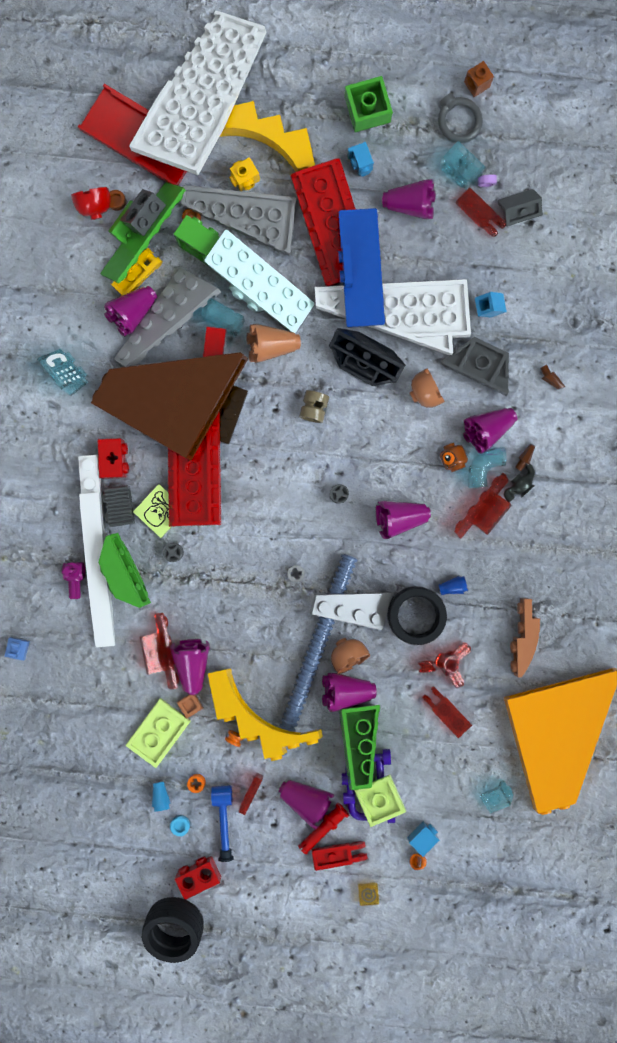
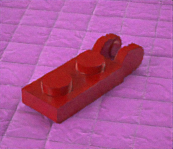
M358 841L351 844L344 843L312 849L314 869L317 871L365 861L368 858L367 853L351 855L352 850L363 849L366 846L365 842Z

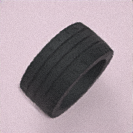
M418 586L405 588L393 597L388 607L387 616L391 630L400 640L408 644H428L438 638L445 628L447 621L445 605L442 599L430 589ZM417 596L430 601L436 613L435 623L431 629L418 635L405 631L398 619L399 608L403 602Z
M167 897L158 900L150 908L142 928L141 938L145 949L156 959L165 962L179 963L188 960L195 954L200 944L204 927L203 916L200 910L186 899ZM174 923L180 925L189 935L184 937L168 935L160 930L157 924Z

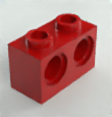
M203 856L196 860L195 864L191 866L185 865L178 869L175 881L183 898L187 900L219 884L222 876L213 857L206 858ZM204 868L209 869L211 874L205 875L201 870ZM184 878H192L193 883H186Z

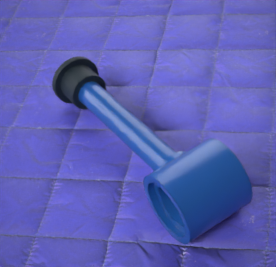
M212 786V806L219 807L222 849H220L218 861L230 862L234 860V856L232 855L231 848H229L227 806L233 803L232 786Z

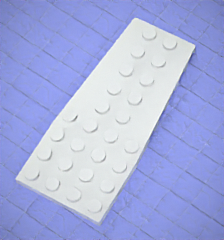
M220 11L214 12L215 17L211 23L207 22L205 25V32L202 37H197L194 42L195 47L191 52H187L183 65L181 67L178 66L174 71L175 77L173 80H168L154 101L129 146L131 151L199 175L227 123L266 35L265 26Z

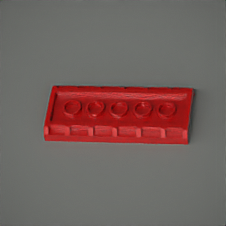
M104 84V89L82 124L77 126L78 129L166 183L179 186L187 171L133 152L129 147L149 110Z
M340 158L290 175L326 287L340 283L339 271L342 270V263L338 261V251H341L338 213L340 210L356 209Z
M220 411L192 460L168 448L169 527L221 525Z

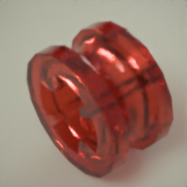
M435 661L418 662V665H420L419 672L428 673L436 671V668H434Z

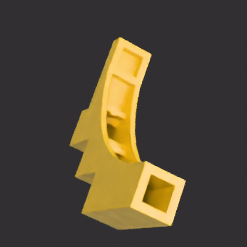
M231 668L208 673L217 720L224 719V722L235 720L236 716L240 739L247 738V741L259 739L258 736H260L264 759L271 758V761L282 759V755L287 753L286 746H288V749L300 747L299 743L306 742L307 745L319 743L318 739L323 737L321 729L304 733L292 732L276 727L262 719L243 700L234 682Z

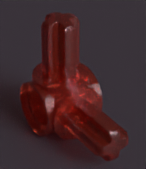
M463 643L454 651L449 650L446 653H440L435 659L437 668L441 669L445 676H449L455 688L462 687L465 683L458 670L460 660L471 652V647L467 643Z

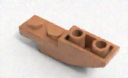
M520 598V603L517 604V611L520 614L518 633L521 636L513 637V641L510 643V650L513 653L511 672H514V675L517 677H522L528 669L539 639L540 618L532 617V599Z

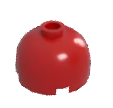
M107 187L89 189V191H79L71 194L74 207L82 216L90 217L91 220L102 218L101 214L107 212L110 208L111 198Z

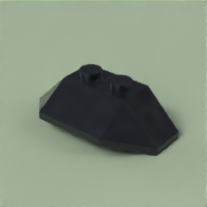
M337 328L329 344L339 368L371 386L396 383L406 366L392 349L359 331Z

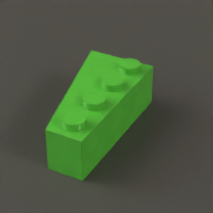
M380 705L341 709L339 711L349 790L372 788Z

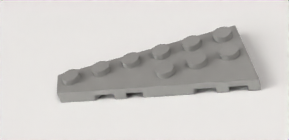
M180 267L114 360L124 367L135 366L147 356V351L153 346H159L162 343L161 339L167 334L169 336L172 335L193 317L194 311L200 306L202 308L208 304L207 300L213 295H219L221 291Z

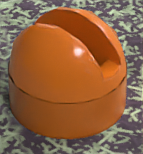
M413 854L411 856L410 865L414 870H422L426 867L427 859L425 856L422 857L420 854Z

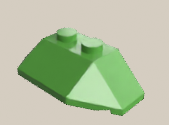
M115 533L106 536L98 563L101 573L109 584L110 592L116 599L138 608L150 604L151 601L145 584L120 535Z

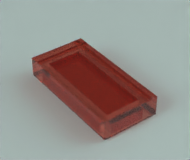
M255 774L239 807V813L246 814L263 780V775Z

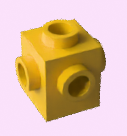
M250 157L243 161L235 162L230 168L231 176L229 179L234 187L237 186L240 191L250 190L255 186V183L260 181L259 172Z

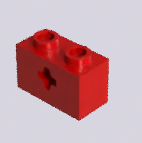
M98 439L99 478H126V474L129 473L128 462H125V454H128V445L123 439ZM114 456L118 457V460L110 461Z

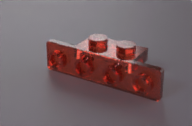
M501 473L500 476L495 477L492 481V486L481 494L478 503L473 505L468 510V515L457 523L454 531L457 537L461 539L472 525L488 535L510 509L511 503L498 495L509 481L506 474Z
M156 613L155 620L158 633L140 636L146 674L150 675L165 671L168 689L175 690L178 689L179 678L174 670L175 663L170 649L172 640L167 633L168 619L164 616V613Z

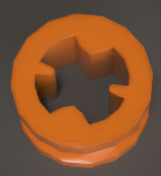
M229 730V736H226L225 740L234 746L240 747V741L243 740L240 739V734Z
M201 774L192 775L187 782L188 789L193 793L201 792L206 785V780ZM195 779H197L198 782H201L198 788H196L195 785H192V782H194Z

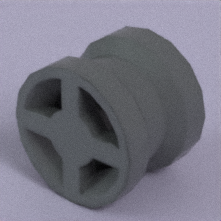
M337 484L330 490V499L337 504L344 503L349 496L347 487L342 484Z
M169 543L163 549V556L169 562H177L184 555L182 546L177 543Z

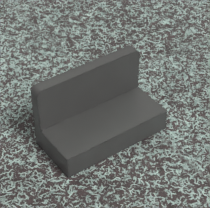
M534 189L498 200V205L503 209L504 224L507 227L543 215L542 197Z

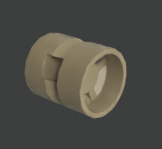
M306 390L303 399L305 405L301 407L299 417L307 421L323 423L325 417L324 408H327L330 397L320 392Z

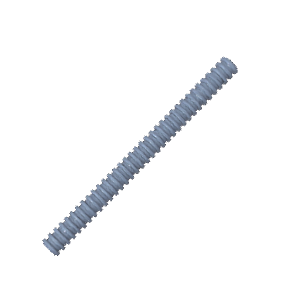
M346 554L341 555L343 558L339 560L340 566H337L338 571H335L336 577H333L334 582L331 583L332 588H329V594H345L344 591H347L346 585H349L348 580L351 579L350 574L354 572L352 571L355 568L354 563L358 561L356 558ZM321 616L318 618L320 621L316 623L318 626L314 629L316 632L312 634L313 639L310 640L312 643L308 645L309 650L306 651L307 656H304L303 667H300L301 673H298L299 678H296L297 684H294L293 695L289 697L291 700L287 703L289 706L285 708L286 712L283 714L285 717L281 719L282 724L279 725L281 729L292 732L296 731L297 721L300 720L299 715L302 714L303 704L306 703L305 698H308L309 687H312L311 681H314L313 676H316L315 670H318L319 659H322L323 656L321 654L325 651L323 648L327 646L325 643L326 641L328 642V636L331 635L332 624H335L334 619Z

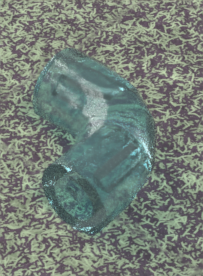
M504 447L489 449L474 458L469 467L468 488L488 487V471L493 467L506 466L507 457Z

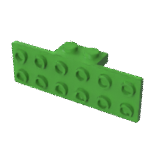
M164 183L156 196L166 206L145 236L134 233L120 221L133 202L129 201L108 231L121 242V245L100 274L103 277L118 284L126 278L129 269L136 264L139 255L149 246V241L159 232L164 220L171 215L174 206L183 198V194L186 191L183 187Z

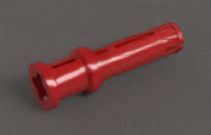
M337 803L336 807L324 816V821L318 828L312 831L298 845L299 849L303 848L301 851L307 855L331 829H336L345 817L348 818L350 816L340 803Z

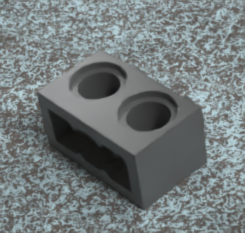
M142 189L120 221L134 233L145 236L166 204L153 192Z

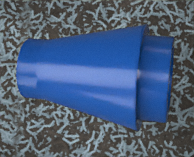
M457 576L439 584L441 595L464 594V592L468 591L465 576Z

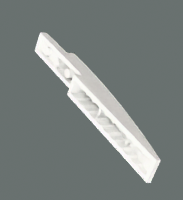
M98 455L78 456L81 494H79L95 646H115L112 594L98 563L104 540L107 536L104 525L101 478H99Z

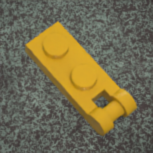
M147 248L139 255L136 264L129 269L126 278L119 284L113 282L111 285L121 295L132 292L154 270L158 269L163 261L159 257L156 258L153 252ZM146 260L150 262L148 266L144 264Z

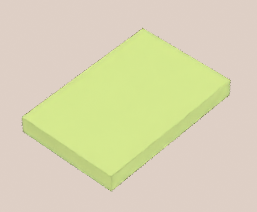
M160 698L125 746L157 768L191 720L189 718L186 719L185 715Z

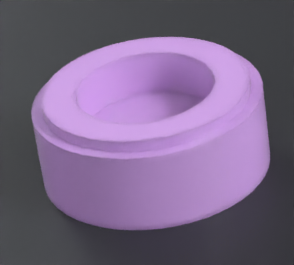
M496 175L478 177L479 187H491L497 184Z

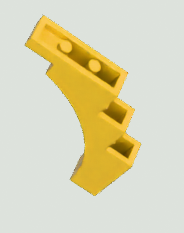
M254 101L234 105L219 137L240 136L260 141L280 153L293 167L295 172L315 166L307 128L284 133L280 115L258 119Z

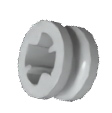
M294 565L288 570V578L292 582H300L304 579L305 572L301 566ZM295 568L302 572V576L299 575V579L291 577V572H294L292 570Z

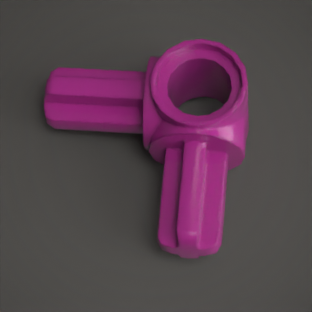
M84 562L63 563L61 572L63 579L69 582V598L80 599V580L85 578Z

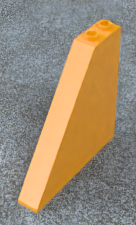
M610 668L504 697L533 809L538 814L546 815L554 809L564 810L570 808V805L576 804L617 687L616 668Z

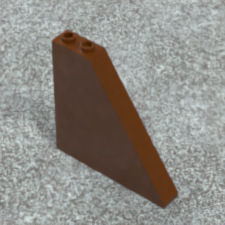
M239 352L109 369L102 377V383L98 390L94 392L91 404L181 456L192 460L248 358Z

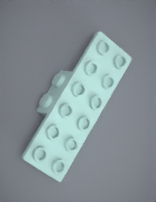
M228 230L222 233L204 259L208 266L231 283L228 289L232 291V295L235 298L245 301L247 307L254 312H267L290 332L296 333L314 306V302Z

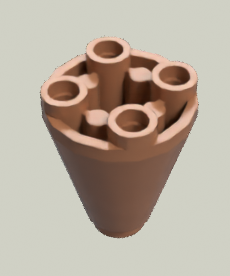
M260 324L250 325V333H247L246 336L247 344H250L251 347L249 361L255 363L295 352L301 346L299 334Z

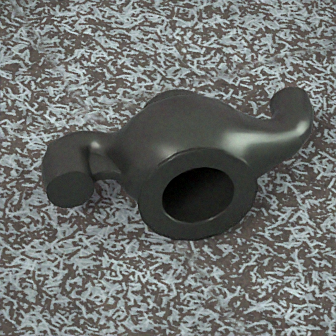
M531 464L525 467L528 473L523 476L518 474L511 481L513 485L504 491V497L508 502L515 498V494L521 495L522 498L535 486L532 485L535 471Z

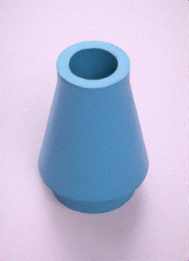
M164 782L153 783L152 807H154V812L170 809L169 804L171 802Z

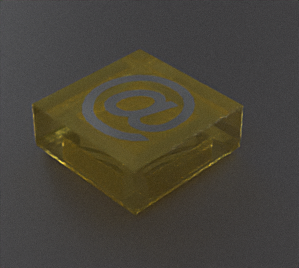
M358 884L360 906L378 905V884Z

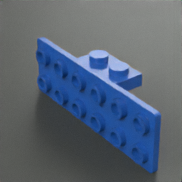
M377 209L340 210L338 214L341 251H338V261L342 263V270L339 271L340 283L344 285L346 326L350 328L384 325L385 315Z

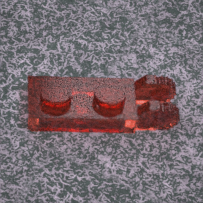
M470 187L457 199L456 204L481 229H484L491 236L495 237L498 234V231L489 223L491 220L501 229L506 226L505 221L499 215H496L497 213Z
M433 686L431 690L435 696L440 698V701L435 705L429 696L424 695L422 698L459 739L472 724L446 696H443Z

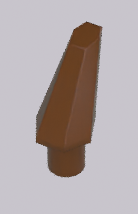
M547 365L540 368L544 375L542 380L558 390L565 388V385L555 372L551 373Z
M530 443L519 456L520 460L515 468L522 471L526 463L530 464L535 445Z

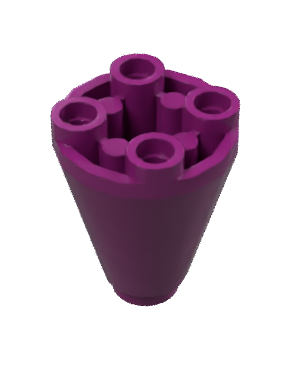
M426 179L383 192V208L421 219H433L434 208L431 206L432 202H435L436 192L433 190L434 180Z
M150 286L141 287L105 303L104 308L107 312L104 315L110 323L114 322L119 333L125 337L133 333L155 303L157 295Z
M503 408L470 416L464 420L465 432L463 437L466 442H471L479 454H482L489 450L515 424L517 414L512 408Z
M328 673L322 677V685L325 687V695H322V705L327 706L329 712H335L376 698V685L370 681L337 673Z

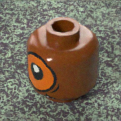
M454 443L443 447L444 451L440 453V458L446 470L454 472L466 467L465 464L468 462V458L462 445L455 446Z

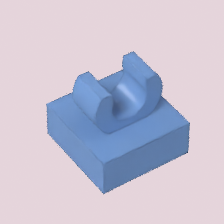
M10 637L4 657L24 661L30 641Z

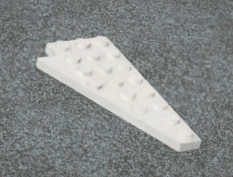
M467 279L382 284L385 324L368 326L435 351L452 355V338L471 336ZM344 286L315 287L316 308L346 319Z

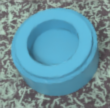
M183 815L174 817L170 824V830L176 836H184L190 828L189 819Z

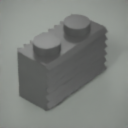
M130 486L104 488L105 493H102L103 504L107 506V512H105L106 523H109L110 527L135 524Z

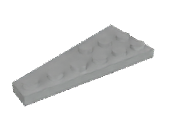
M183 185L186 191L181 199L182 207L197 212L210 220L290 256L296 197Z

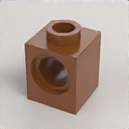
M482 61L467 71L464 83L473 97H476L490 88L494 76L486 63Z

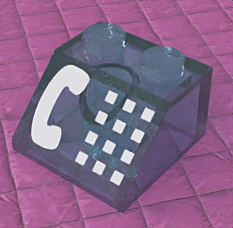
M59 349L37 359L61 390L70 396L89 382L85 378L87 373L81 366L77 368L73 363L76 360L69 351L65 353L62 349Z

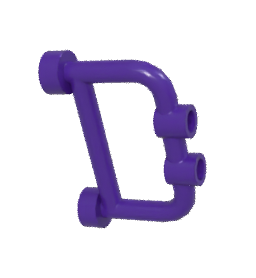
M382 749L383 753L374 755L377 780L384 777V765H391L390 749ZM345 767V773H342V785H346L347 792H343V802L348 804L349 813L354 819L367 821L365 814L359 813L356 810L355 791L349 790L347 768ZM395 817L387 820L388 823H396Z

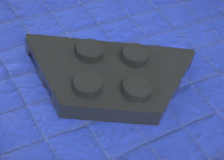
M473 337L464 346L459 347L452 355L441 361V365L505 396L509 393V353L481 339Z

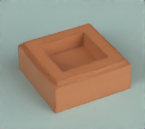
M188 694L177 702L186 719L204 708L196 695Z

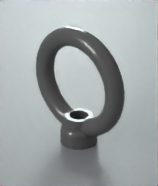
M452 93L446 95L439 102L442 108L439 112L438 124L442 134L448 140L455 143H466L473 140L479 134L483 118L476 103L464 97L455 98ZM458 105L469 108L475 117L474 128L465 135L454 134L446 124L447 112Z

